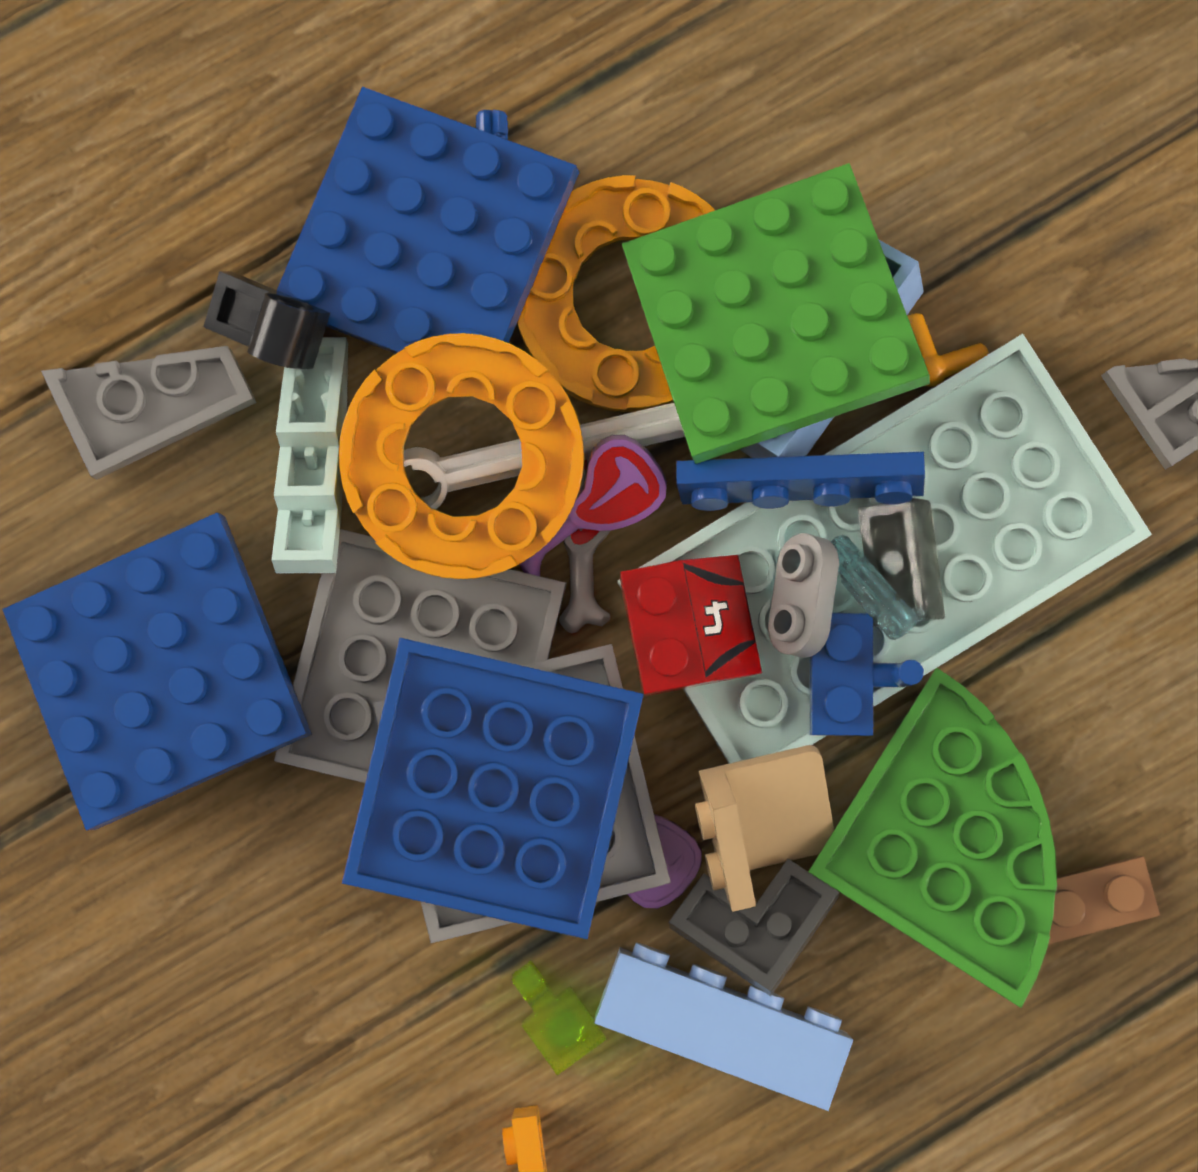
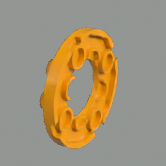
M622 175L596 180L580 186L571 192L517 322L521 338L529 354L551 372L567 394L589 405L620 412H636L674 403L655 346L643 351L614 349L599 343L582 327L574 308L573 286L581 266L599 248L619 240H634L715 211L709 203L697 194L672 182L668 185L652 180L635 179L636 175Z
M466 333L444 334L429 337L404 347L405 349L390 357L376 370L374 369L364 380L349 405L343 422L339 445V469L342 486L352 512L356 514L365 530L384 552L402 564L429 575L442 578L471 579L491 576L521 564L546 546L558 533L571 513L580 491L584 469V443L580 423L570 398L551 372L538 360L514 345L496 338ZM451 397H475L494 404L512 421L521 441L522 468L514 489L497 507L477 516L454 517L432 509L414 492L405 473L404 445L411 425L428 407Z

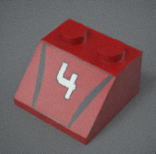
M738 555L678 560L620 572V583L641 689L644 694L643 697L762 674Z

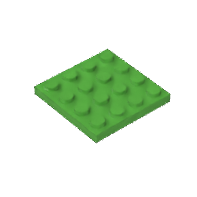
M850 163L622 243L695 464L930 384L929 372Z

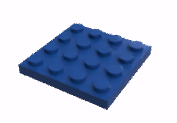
M362 87L277 291L330 312L326 327L395 354L414 342L444 334H477L509 343L580 172L577 166L572 163Z
M218 512L2 609L86 830H97L312 735L226 517Z
M399 638L342 884L588 939L644 694Z

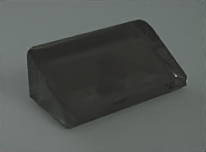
M912 498L910 501L902 504H877L858 508L871 613H873V627L944 619L945 611L930 502L924 499Z

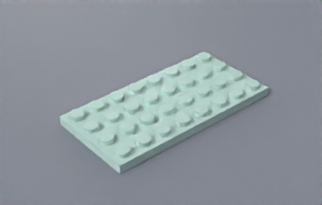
M1024 334L1019 335L824 454L924 452V496H912L910 501L902 504H882L877 502L875 498L850 499V502L845 505L834 507L820 506L815 504L813 500L789 501L788 505L781 508L765 509L754 506L752 502H746L639 567L685 559L728 555L739 556L762 674L683 689L729 764L806 745H813L826 737L810 735V657L803 658L779 652L771 643L768 631L778 557L784 544L794 535L806 533L829 540L835 546L839 557V569L832 613H873V663H901L907 660H915L922 665L924 675L1152 535ZM873 687V707L905 687Z

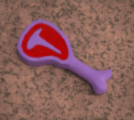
M610 435L596 444L587 460L584 484L580 488L574 507L566 522L546 546L519 564L523 573L540 576V565L545 554L578 529L607 531L624 528L637 523L657 510L666 498L667 481L661 467L648 449L636 439L626 435Z

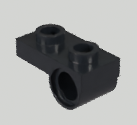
M219 271L203 327L248 346L247 352L265 362L286 368L313 369L330 312L237 273Z

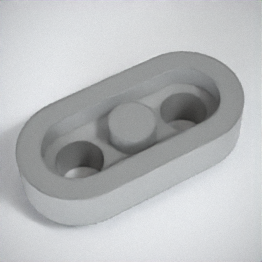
M800 533L791 537L780 551L776 567L768 631L771 643L781 653L803 658L811 657L823 648L828 639L837 584L839 557L835 546L825 538Z

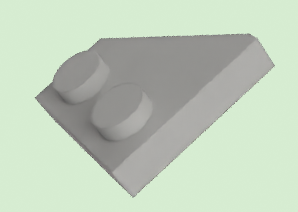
M1198 359L1166 360L1158 364L1126 368L1125 365L1114 366L1101 375L1165 470L1198 449Z

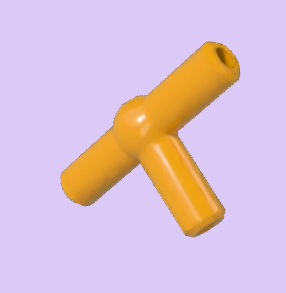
M920 313L907 316L929 372L930 384L925 385L927 387L941 384L945 378L954 376L989 354L987 347L982 343H978L939 356L924 316Z

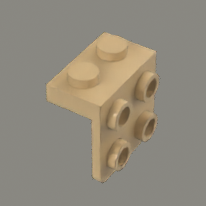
M806 745L699 771L704 802L696 803L695 809L703 840L712 838L715 851L705 854L707 869L713 890L725 889L732 912L756 906L750 870L783 863L787 859L792 861L820 854L834 831L823 759L818 748L815 746Z

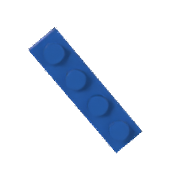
M924 452L714 459L695 464L693 460L677 461V487L682 505L691 504L693 508L704 511L721 510L726 508L728 503L752 502L754 506L759 508L774 509L788 505L789 501L813 500L817 505L834 507L845 505L850 502V499L875 498L877 502L882 504H902L910 501L912 496H924Z

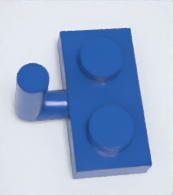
M832 613L828 639L823 648L810 657V735L873 736V687H907L915 685L922 680L924 669L915 660H907L901 663H873V613Z

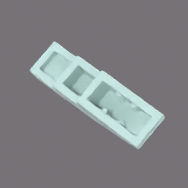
M323 337L313 369L284 367L276 435L280 445L274 489V499L278 513L272 552V563L276 573H336L343 496L339 469V445L342 426L347 413L348 342L346 337Z

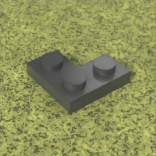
M787 859L755 907L732 912L725 889L714 891L710 877L703 873L669 921L670 929L750 984L771 996L838 900L839 892L790 859Z

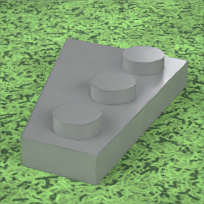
M228 346L156 355L153 359L119 363L118 361L95 363L93 367L64 370L63 368L41 371L90 476L96 480L257 403L232 350Z

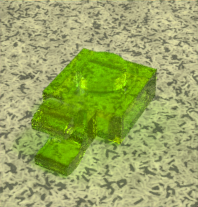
M532 960L512 973V982L534 1011V1013L522 1021L521 1026L557 1076L607 1040L606 1034L599 1025L595 1024L594 1017L572 986H569L556 996Z

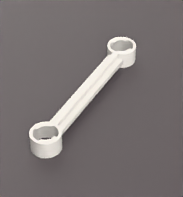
M674 403L580 425L584 443V460L588 459L596 444L610 435H626L636 439L643 446L685 437ZM517 439L445 457H440L437 453L427 448H409L404 450V467L411 465L412 470L425 471L433 478L435 483L439 482L437 489L431 495L421 498L432 509L436 510L443 503L447 492L519 476L522 468L521 441Z

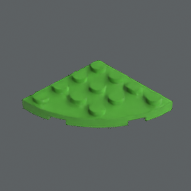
M936 668L808 872L1016 1006L1022 1008L1037 979L1045 957L1054 916L1057 874L1050 820L1040 789L1022 753H1019L1006 731L994 719L995 716L963 685Z

